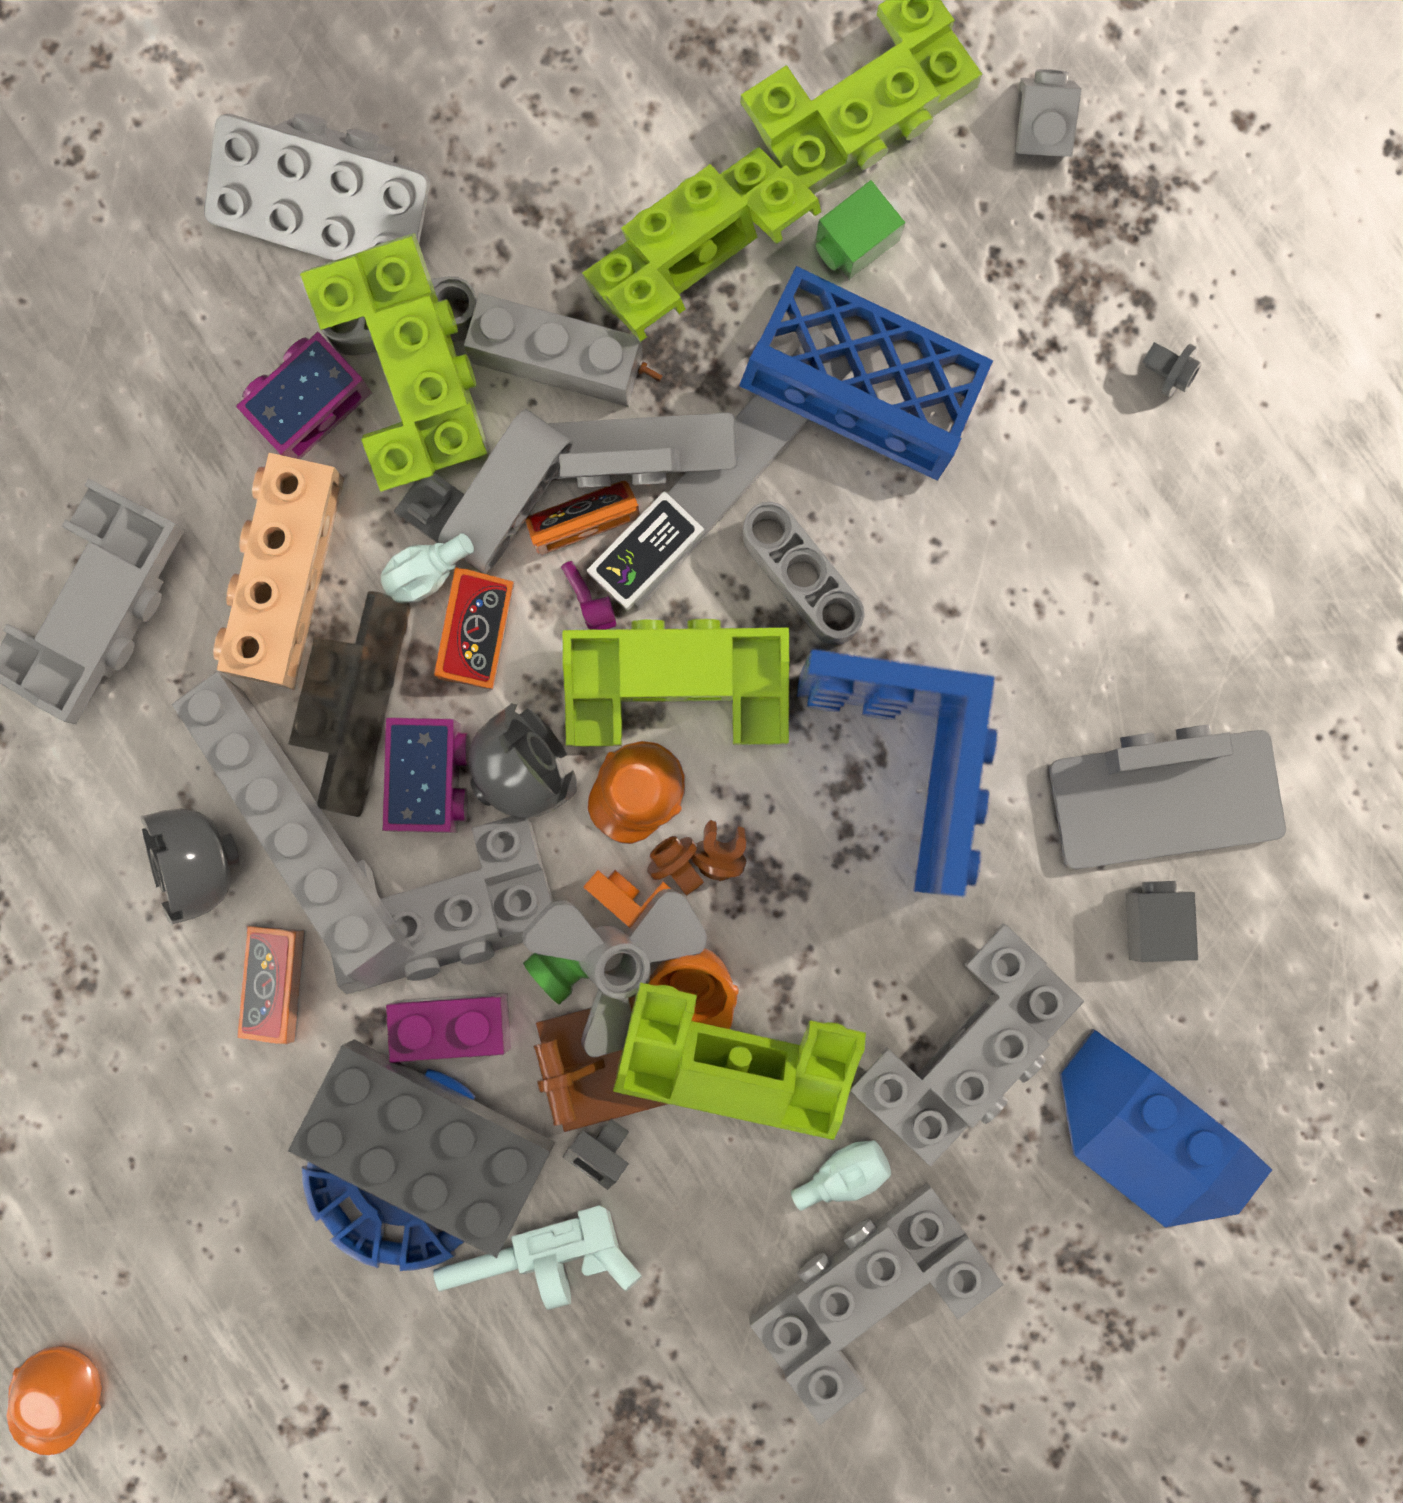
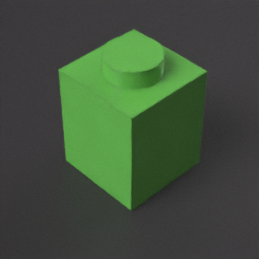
M870 180L819 219L816 233L818 242L815 246L820 257L829 268L834 271L840 268L850 280L900 241L906 222L873 181Z

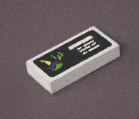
M664 491L587 569V573L628 611L702 536L704 528Z

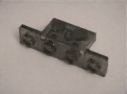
M369 591L367 593L355 644L314 637L288 743L289 745L329 754L317 806L323 810L355 817L361 816L369 791L372 769L378 744L382 736V727L395 681L396 668L411 610L410 603H397L393 600L392 596L381 592Z

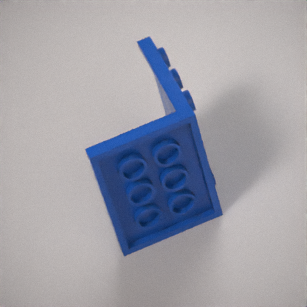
M811 649L799 674L796 697L808 698V708L840 712V708L844 707V704L863 706V716L878 719L895 720L896 715H901V712L937 717L913 891L965 897L966 886L976 885L980 869L981 852L980 850L972 849L975 825H984L989 804V790L980 788L983 764L992 765L997 746V729L988 728L995 676Z

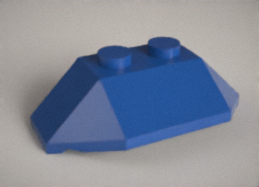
M1092 1029L1059 1072L1073 1155L1165 1228L1238 1215L1272 1171L1243 1141L1157 1073L1095 1029Z

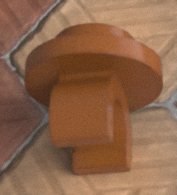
M713 820L708 821L703 830V841L696 843L697 850L691 857L692 862L704 876L713 880L724 881L741 875L747 862L743 854L746 849L745 828L738 826L734 839L723 843L716 840L717 822Z
M671 836L663 840L651 851L649 857L652 861L647 868V873L653 880H660L671 875L686 896L704 883L688 862L697 850V844L691 837L679 840L676 836Z

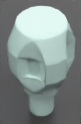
M461 533L444 544L412 545L394 555L381 573L383 589L393 601L401 604L419 602L441 588L450 571L455 568L456 562L473 553L474 547L468 536Z
M876 1141L854 1142L836 1151L819 1168V1172L813 1174V1180L791 1190V1196L800 1211L822 1200L826 1203L833 1200L835 1202L856 1201L876 1191L891 1176V1168L883 1150Z

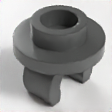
M1154 342L1143 360L1145 367L1167 378L1162 393L1168 397H1171L1176 389L1186 392L1202 365V362L1194 359L1198 347L1192 344H1188L1179 356Z

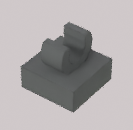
M434 473L433 476L415 481L394 512L431 540L439 543V535L463 498L464 493Z
M610 1119L596 1139L582 1130L562 1157L608 1190L618 1181L629 1164L615 1154L629 1131L613 1119Z

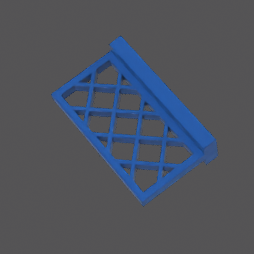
M796 266L760 340L756 344L739 386L938 481L956 453L962 439L960 438L993 360ZM800 288L819 297L825 311L802 316L794 300L797 289ZM786 312H787V314H788L790 320H787V321H783V322H782V320H783V318H784V316H785V314H786ZM857 315L867 320L874 335L851 340L843 319ZM830 322L840 344L817 350L807 328ZM796 332L804 354L791 357L770 347L774 337ZM907 339L917 344L923 359L901 364L892 342ZM880 346L889 368L867 374L857 352ZM845 355L854 378L841 381L828 375L822 361ZM955 362L975 373L970 383L951 388L942 366ZM929 369L939 392L917 398L907 375ZM895 379L904 402L891 405L877 398L872 385ZM964 397L961 405L959 406L957 399ZM944 403L953 422L949 432L929 423L922 409Z

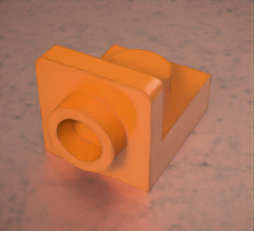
M597 870L583 886L629 928L632 927L659 891L671 889L662 882L642 906H639L633 899L640 891L616 870L608 878L601 871Z

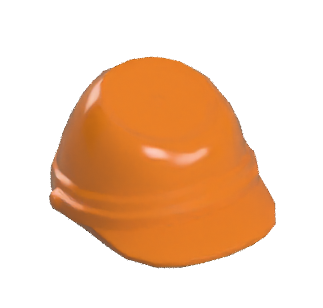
M647 741L626 744L615 752L607 753L588 799V812L594 825L612 840L632 844L644 840L660 826L669 822L675 815L681 812V802L685 794V773L680 761L669 749L658 743Z
M704 948L697 955H685L677 959L664 960L651 974L648 984L654 986L667 985L676 988L678 991L697 995L691 1021L726 1029L731 1028L739 989L738 986L733 984L730 973L719 956L711 950Z
M55 1346L47 1347L33 1354L21 1367L14 1369L8 1390L7 1422L11 1435L20 1446L40 1455H55L67 1450L77 1441L83 1430L92 1422L101 1409L99 1402L102 1385L99 1371L92 1361L75 1349Z

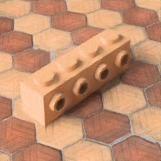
M268 453L266 466L258 468L252 488L253 498L257 500L253 520H247L244 523L240 535L239 547L240 551L244 553L240 574H233L227 589L226 601L227 605L231 606L227 628H220L214 644L213 655L215 660H219L218 671L238 678L292 690L295 689L345 479L335 467Z

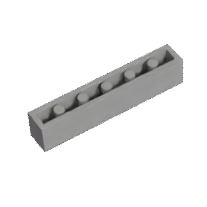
M217 671L172 703V706L344 974L369 987L416 952L244 691Z

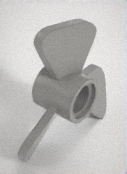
M663 889L654 896L627 933L614 926H601L593 929L579 910L570 902L555 901L547 905L528 925L522 934V941L528 950L533 953L578 961L584 973L599 988L581 1039L585 1052L591 1057H598L623 1049L632 1012L628 997L638 992L640 982L646 984L650 974V963L677 959L685 955H697L704 950L707 936L685 897L673 889ZM623 953L620 963L615 968L604 971L607 961L613 955Z

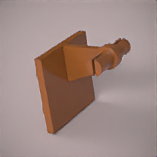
M636 995L628 997L631 1011L633 1009ZM592 1007L536 1022L541 1043L533 1045V1048L536 1052L542 1079L538 1080L537 1084L540 1093L546 1092L554 1121L553 1125L562 1124L564 1132L667 1105V1103L613 1092L622 1050L598 1057H591L585 1052L581 1044L583 1031Z

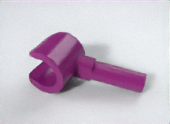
M568 561L564 563L561 569L577 595L587 628L589 630H606L616 627L617 623L610 597L606 596L592 600L590 590L574 562Z

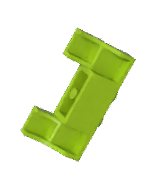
M885 0L879 4L876 15L896 46L813 100H810L787 65L741 94V105L754 123L775 164L780 169L787 165L809 190L816 194L855 167L860 166L864 170L876 164L887 154L888 146L901 137L905 136L907 140H911L919 136L930 127L935 115L978 88L982 72L952 31L955 20L941 0Z
M757 147L721 174L709 164L694 176L685 179L676 189L651 207L639 212L634 219L621 227L626 242L582 274L591 293L607 312L618 317L641 342L647 338L644 330L672 309H675L678 314L686 310L679 295L758 238L753 223L759 226L778 244L783 240L781 231L809 211L814 216L822 212L819 200L787 165L780 169L760 147Z
M415 233L378 244L300 273L320 330L363 316L365 317L402 422L364 434L361 438L380 492L433 476L435 470L488 454L489 446L469 391L470 388L476 387L475 376L467 355L457 356L450 336L458 332L453 311L447 299L438 301Z
M644 619L631 621V629L562 630L567 747L622 746V702L732 701L733 745L789 744V628H721V621L717 619H692L687 621V629H665V621Z
M640 982L618 1064L613 1092L826 1139H835L843 1121L856 1070L865 1050L866 1032L848 1029L838 1023H821L810 1020L801 1043L798 1045L691 1021L697 995L681 992L667 985L654 986Z

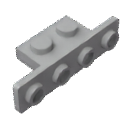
M731 413L548 423L573 441L569 454H559L560 468L553 479L577 478L578 488L610 487L611 476L632 475L633 485L666 484V473L731 470L737 466L735 417Z

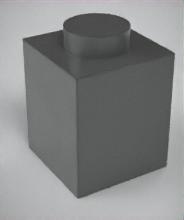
M1176 881L1142 882V893H1126L1129 960L1138 962L1198 960L1195 892L1177 891Z

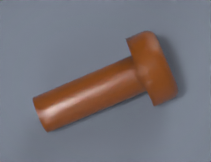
M643 362L638 373L641 375L645 373L660 382L663 376L646 367L647 363Z

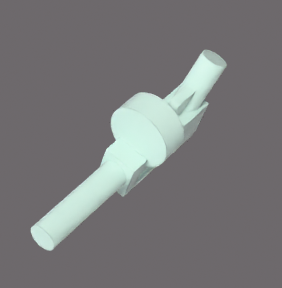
M600 1205L578 1211L579 1218L511 1236L513 1247L502 1249L497 1258L485 1254L436 1268L433 1271L435 1284L439 1292L519 1269L520 1274L535 1272L539 1292L547 1310L571 1304L570 1287L563 1263L584 1258L582 1273L585 1276L608 1271L625 1292L636 1284L642 1275L619 1250L610 1211Z

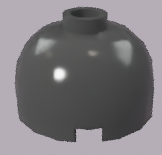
M511 703L495 714L475 734L470 745L469 767L472 775L470 780L471 788L483 804L487 806L492 805L504 814L514 818L540 817L555 810L574 796L577 792V779L574 770L566 775L564 774V770L557 758H563L567 753L550 727L530 709H526L518 714L515 712L518 704Z
M182 808L163 810L141 816V821L145 826L142 829L143 839L156 887H160L161 892L166 891L168 901L161 904L171 925L212 911L224 900L230 888V868L239 866L238 852L231 833L220 835L213 820L200 812Z

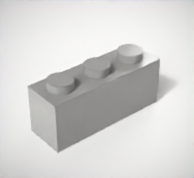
M483 293L478 295L464 343L465 350L472 364L627 407L629 406L643 357L642 343L635 335Z

